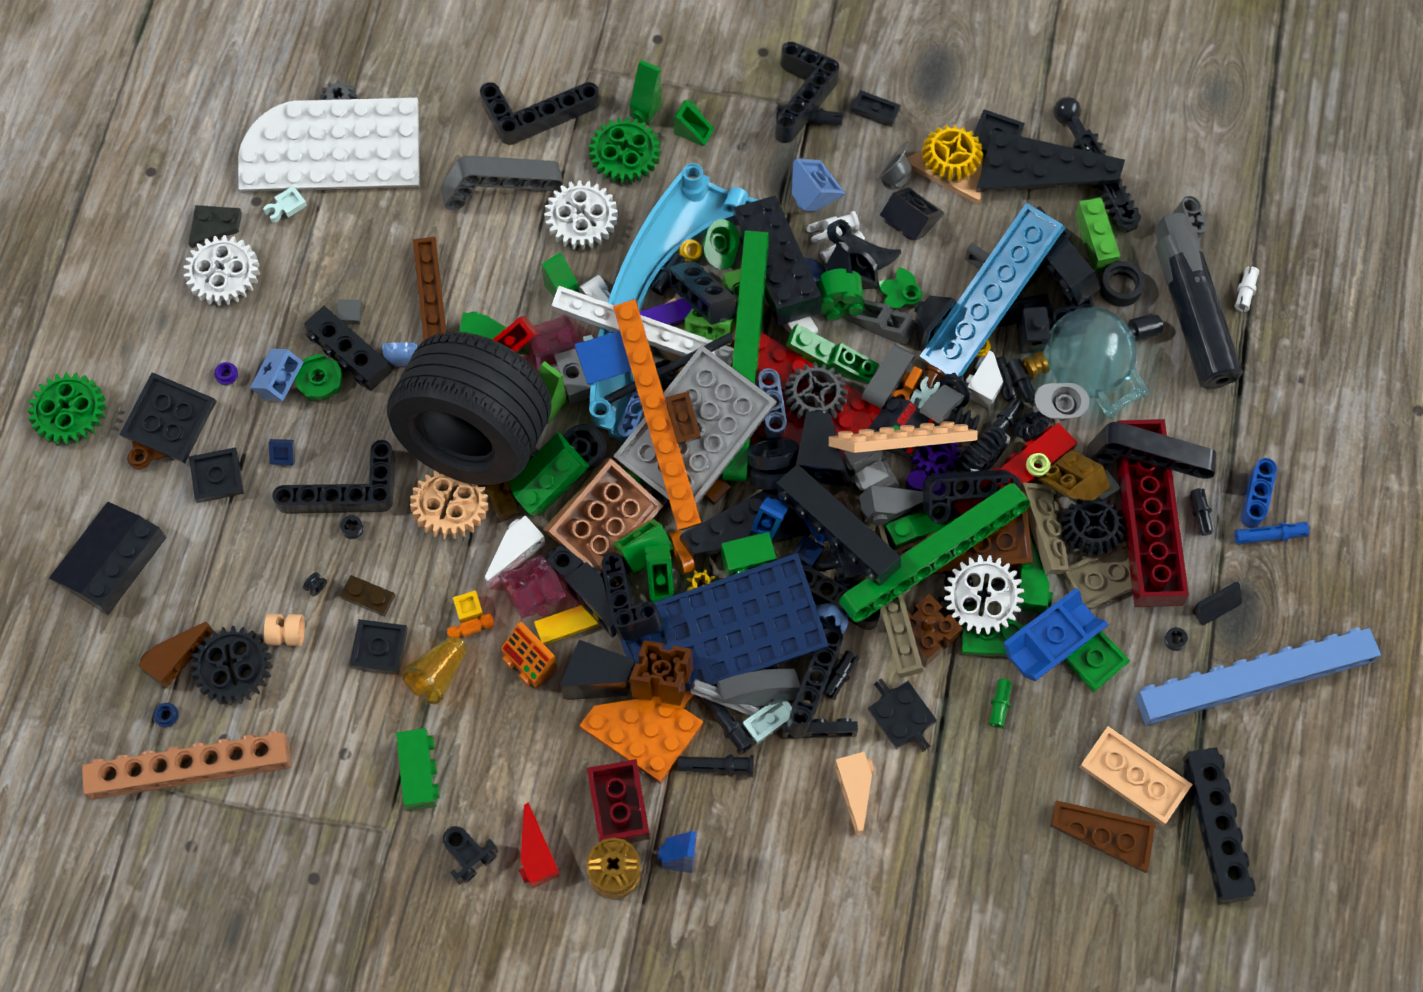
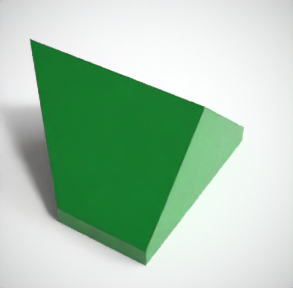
M683 100L674 116V134L705 146L714 127L704 118L693 100Z

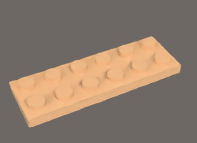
M943 421L940 423V426L923 423L920 424V428H914L912 425H902L900 430H894L892 427H882L880 432H874L872 429H861L859 434H853L851 431H840L838 436H829V446L857 453L977 440V430L968 429V425L965 424L954 425V422Z

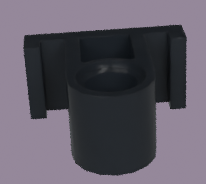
M452 826L443 834L445 848L462 868L458 873L455 869L450 872L459 885L463 881L468 883L476 876L478 868L483 864L485 866L489 865L497 857L498 849L491 839L486 841L488 847L482 850L462 827ZM461 836L463 842L459 846H452L450 841L453 837Z

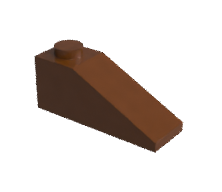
M203 622L155 645L151 650L146 651L142 655L138 666L145 674L164 688H167L193 658L192 655L198 652L199 648L197 645H204V637L209 638L212 635L213 629L207 622Z

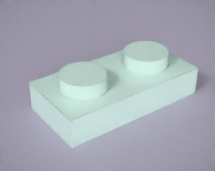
M773 700L768 706H765L742 723L743 727L756 740V744H759L780 729L783 723H787L792 706L787 700Z

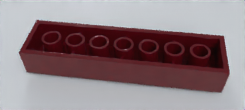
M1165 419L1117 421L1167 436ZM1119 456L1116 459L1122 512L1126 520L1125 536L1134 607L1183 606L1189 596L1172 470Z

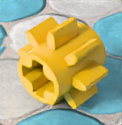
M694 570L693 579L687 578V584L691 585L687 591L697 588L701 582L705 583V585L715 582V577H709L707 570H704L703 573H697Z

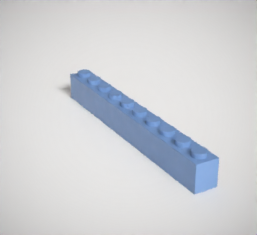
M1358 627L1347 631L1346 635L1343 636L1332 634L1325 637L1324 641L1316 643L1315 640L1307 641L1296 649H1293L1292 646L1280 649L1278 654L1270 655V653H1263L1256 656V660L1247 662V659L1238 660L1231 667L1224 668V665H1220L1210 669L1209 673L1201 674V672L1189 674L1187 679L1178 681V678H1173L1165 681L1162 686L1148 685L1140 689L1141 691L1135 699L1144 724L1147 726L1373 663L1381 656V653L1370 628L1361 630Z

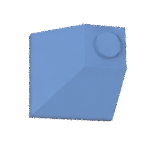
M795 159L793 162L792 195L797 200L796 204L800 209L804 211H818L844 196L845 192L821 160Z

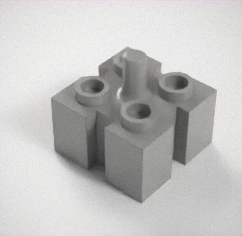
M844 450L846 457H844L845 463L850 471L853 470V473L849 475L851 484L856 483L860 491L863 490L864 492L871 485L889 488L900 487L882 450L857 453Z

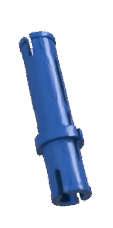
M1306 521L1292 524L1281 522L1279 525L1237 529L1235 530L1234 538L1237 545L1271 540H1281L1283 542L1288 541L1290 538L1308 537L1310 531Z

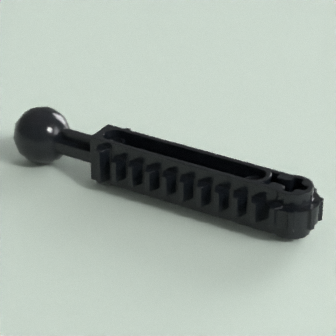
M1069 96L1059 99L1054 105L1053 113L1059 123L1068 125L1075 138L1072 148L1106 155V149L1101 150L1102 142H1098V133L1093 134L1090 129L1085 130L1079 117L1082 111L1080 103L1075 98ZM1120 178L1118 184L1092 185L1093 188H1097L1096 194L1101 195L1102 201L1105 202V210L1109 209L1108 216L1114 217L1112 223L1115 224L1118 231L1121 230L1129 233V231L1138 228L1141 215L1138 212L1139 209L1134 208V200H1129L1131 194L1125 193L1127 187L1121 186L1122 178Z

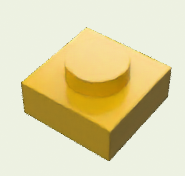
M476 590L452 597L460 622L483 615Z

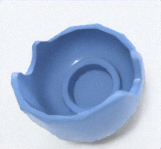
M414 342L382 344L384 359L396 367L407 366L417 348V344Z
M824 603L817 606L821 623L835 627L844 634L848 624L844 611L832 603Z

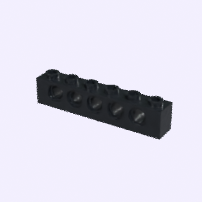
M1217 747L1188 751L1183 757L1188 782L1192 784L1190 790L1218 905L1247 901L1254 896L1256 886L1254 879L1249 876L1247 868L1249 867V858L1247 853L1243 852L1241 844L1243 842V834L1241 828L1237 827L1236 824L1237 810L1235 804L1231 803L1229 796L1231 792L1230 782L1227 778L1225 779L1223 772L1225 768L1224 758L1222 754H1219ZM1207 771L1211 773L1213 776V781L1206 780L1203 776V772ZM1209 796H1215L1219 800V806L1213 805L1209 800ZM1215 820L1222 821L1225 824V830L1218 829L1215 825ZM1221 845L1229 846L1232 852L1231 855L1223 853ZM1228 869L1234 870L1237 873V880L1229 878Z

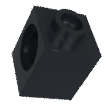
M562 544L557 549L553 548L547 554L545 561L547 570L563 583H565V577L584 564L579 557ZM562 560L569 562L566 567H559L557 564Z

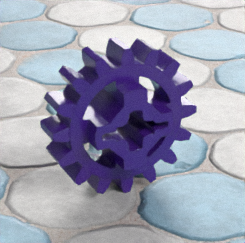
M959 442L922 446L913 460L911 459V464L918 463L916 470L924 469L927 475L929 472L933 474L939 472L947 473V469L953 472L954 464L959 460L958 456L961 454V449L957 448Z

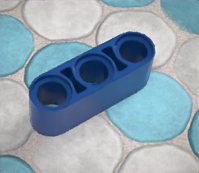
M1262 458L1257 461L1249 476L1241 512V521L1248 528L1258 527L1267 516L1277 473V465L1270 458ZM1259 469L1265 470L1268 475L1262 474ZM1254 490L1261 491L1263 496L1257 495ZM1250 511L1256 512L1259 517L1252 516Z

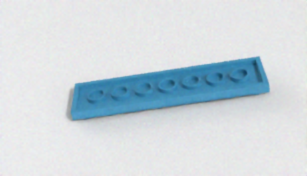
M1026 203L920 357L941 369L945 374L955 372L958 377L962 376L1065 229L1064 225Z

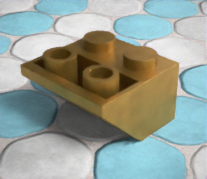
M1074 450L1069 451L1051 465L1046 475L1037 477L1039 481L1067 497L1094 501L1110 488L1104 467Z

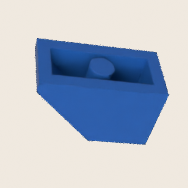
M767 497L760 506L750 530L758 534L769 532L772 541L789 508L781 501Z

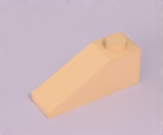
M865 752L836 759L834 764L856 836H861L864 829L871 778L874 772L871 758H866Z

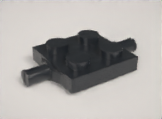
M882 678L879 679V683L876 681L874 686L882 696L877 702L868 707V711L897 750L904 744L915 741L922 752H925L926 749L928 750L931 745H929L923 734L927 728L937 722V719L910 682L906 681L899 687L890 690Z

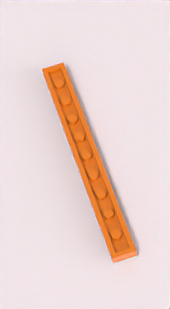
M633 299L614 305L613 309L677 529L681 531L701 524V519L637 301Z

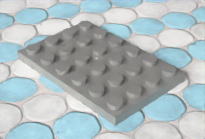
M702 345L664 392L666 398L688 391L702 438L680 444L679 448L696 505L777 403L776 400ZM644 417L613 457L669 500L648 425Z

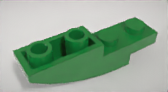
M799 324L793 326L786 345L802 354V358L810 363L816 362L817 367L821 368L825 363L826 370L828 371L834 367L835 375L841 373V376L864 384L870 383L879 366V363L842 343L835 345Z

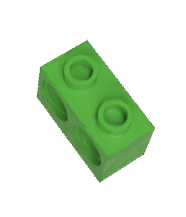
M692 309L685 318L686 331L712 341L730 333L734 340L737 311L736 318L710 325L699 313Z

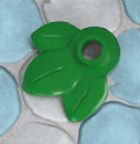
M898 268L896 280L879 281L881 292L887 296L884 304L889 305L893 309L901 308L904 305H916L922 299V290L916 285L915 276L904 268ZM911 293L915 297H908L907 294Z

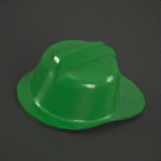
M724 219L716 220L710 225L704 236L705 258L716 269L727 270L735 261L740 237L734 224Z

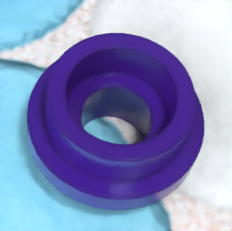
M223 362L216 367L214 376L218 383L229 385L238 378V370L234 364ZM226 372L231 373L229 376L223 377Z

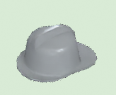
M1049 383L1038 388L1035 393V404L1044 416L1067 420L1080 417L1087 411L1089 396L1083 387L1075 383Z

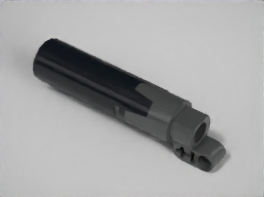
M1185 196L1175 208L1173 214L1164 216L1154 228L1158 239L1155 248L1200 387L1217 389L1237 381L1243 374L1199 242V238L1207 230V221L1199 200L1193 196Z

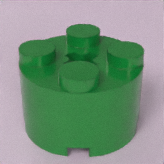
M833 269L823 273L821 279L816 281L821 294L822 314L826 315L828 320L835 321L846 314L859 315L862 313V307L864 306L862 279L857 272L853 271V274L846 273V269Z

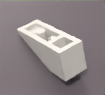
M526 516L522 519L514 520L509 525V529L506 531L485 575L486 585L489 589L545 545L544 535Z

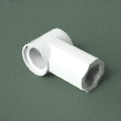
M599 275L578 287L581 294L608 303L610 293L606 283Z

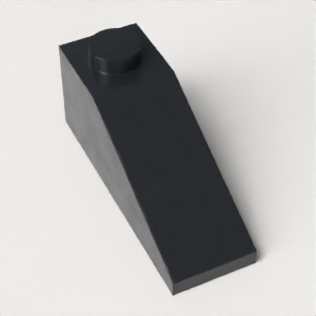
M586 561L564 578L566 590L613 638L616 636L602 580L604 578L603 574L597 567L592 568Z

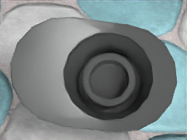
M906 141L894 153L876 181L881 178L887 184L899 189L909 180L912 167L904 154L909 146V141Z

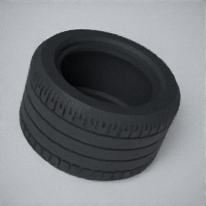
M447 332L425 339L416 348L389 397L387 417L398 441L410 454L426 466L447 477L477 485H494L509 481L523 471L550 418L552 403L547 387L539 373L515 351L484 336L466 332Z

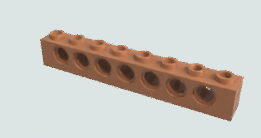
M270 731L266 733V736L245 735L241 737V740L220 739L216 741V744L195 743L191 745V748L170 747L166 749V752L145 751L140 753V756L134 757L119 755L115 757V760L109 761L94 759L90 761V764L82 765L84 795L90 800L291 768L289 739L285 733ZM262 747H267L268 752L264 756L258 757V750ZM242 751V757L239 760L233 761V754ZM217 755V761L214 764L208 765V758ZM192 759L191 766L182 769L183 762ZM162 763H167L165 771L157 773L158 766ZM137 767H142L141 773L136 777H132L133 770ZM112 771H116L115 778L111 781H106L107 775Z

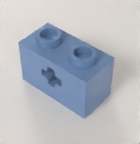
M270 349L250 389L266 401H283L303 361L288 349Z

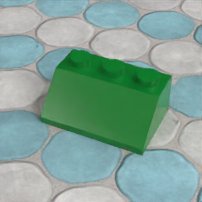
M557 432L527 462L523 471L508 482L514 497L530 515L541 516L590 466L566 439Z

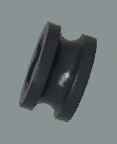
M346 516L340 523L343 535L348 539L359 538L363 533L362 522L357 516ZM352 523V525H355L356 530L352 531L347 525Z
M315 572L307 578L303 589L310 591V595L314 597L324 589L327 580L320 578V574Z
M1178 627L1168 630L1164 637L1165 645L1172 651L1182 650L1188 641L1187 633ZM1173 634L1174 637L1176 634L1181 637L1179 640L1181 644L1178 642L1176 644L1172 643L1171 635Z

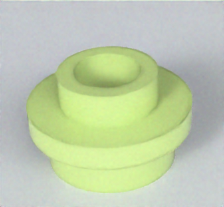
M1032 454L1026 462L1027 471L1036 477L1044 476L1050 469V461L1044 454ZM1039 463L1042 468L1038 469L1034 467V464Z

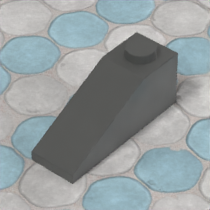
M871 485L859 496L863 522L873 523L874 525L886 524L923 507V491Z

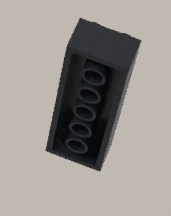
M776 195L733 207V221L739 232L742 245L744 244L745 231L769 232L764 296L777 325L780 326L822 313L821 294Z

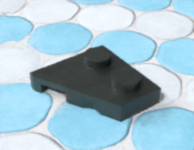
M195 205L188 242L190 248L197 247V243L203 242L205 239H210L212 242L214 236L220 239L223 235L229 236L238 233L242 215L241 209Z

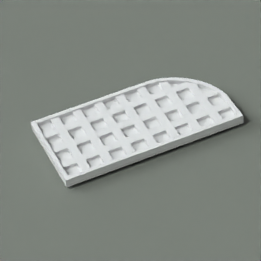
M418 98L290 101L268 110L252 124L241 143L238 155L239 191H285L292 186L296 190L420 187Z

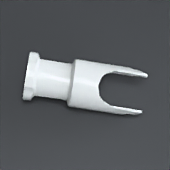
M852 211L850 214L839 218L834 216L808 225L806 228L807 232L825 230L823 233L814 235L811 238L812 243L829 240L827 227L830 223L839 219L848 222L851 230H860L856 212ZM836 227L837 234L841 236V229Z

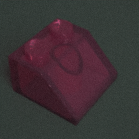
M565 315L534 325L539 335L529 342V349L537 370H540L541 364L544 361L552 366V364H555V354L574 349V345L579 340L573 324Z

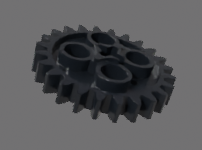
M235 626L231 627L230 632H227L222 627L220 635L212 631L213 639L210 640L204 637L207 644L205 646L198 644L197 647L201 652L192 655L198 661L191 663V667L196 670L191 673L192 677L197 679L194 684L197 688L202 687L200 692L203 695L208 694L210 701L217 697V702L220 705L225 699L229 706H232L234 699L239 704H242V697L244 696L252 700L250 693L260 694L257 687L259 685L266 687L267 684L263 678L271 677V674L266 670L273 668L272 663L267 661L272 658L271 653L266 652L269 647L267 644H262L264 640L261 636L255 638L256 634L253 630L247 634L245 627H242L239 632H237ZM227 646H230V655L235 662L233 669L237 677V685H234V677L229 669L231 663L226 651ZM247 647L244 654L236 655L239 648ZM218 653L223 654L219 661H212L214 655ZM245 670H252V673L249 677H241L242 673ZM227 676L225 683L217 684V680L220 677Z

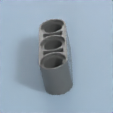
M894 344L865 389L862 400L882 410L910 368L915 355Z

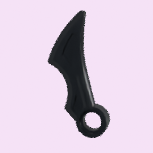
M843 219L836 220L827 227V235L831 242L840 245L846 254L856 253L864 257L873 271L890 265L901 254V249L883 248L852 234L850 225ZM836 227L841 229L842 237L837 234Z

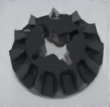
M954 372L951 374L947 373L940 379L939 388L945 384L955 390L954 386H956L957 392L964 395L961 404L955 408L965 407L971 401L970 395L972 391L968 389L969 383L963 381V376L958 377Z
M1032 411L1028 415L1024 414V417L1017 419V423L1013 425L1014 433L1019 438L1035 437L1047 428L1050 419L1041 414L1040 411L1036 413Z

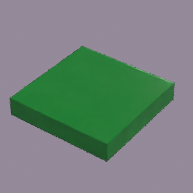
M1101 631L1066 658L1064 662L1095 693L1123 669L1130 660Z

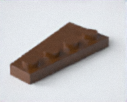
M1057 800L1054 802L1050 827L1144 873H1147L1149 870L1155 822Z

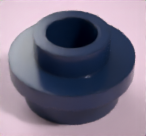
M162 703L154 710L153 718L160 727H171L177 722L179 711L171 703ZM166 712L171 713L168 719H163V715Z

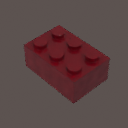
M637 759L588 767L587 773L599 842L609 838L623 839L628 843L649 840L650 832Z

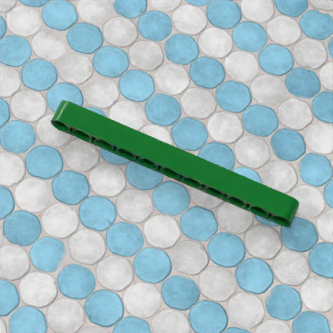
M745 231L732 368L756 385L769 232ZM752 435L723 471V480L747 482L749 471L747 450L751 446Z

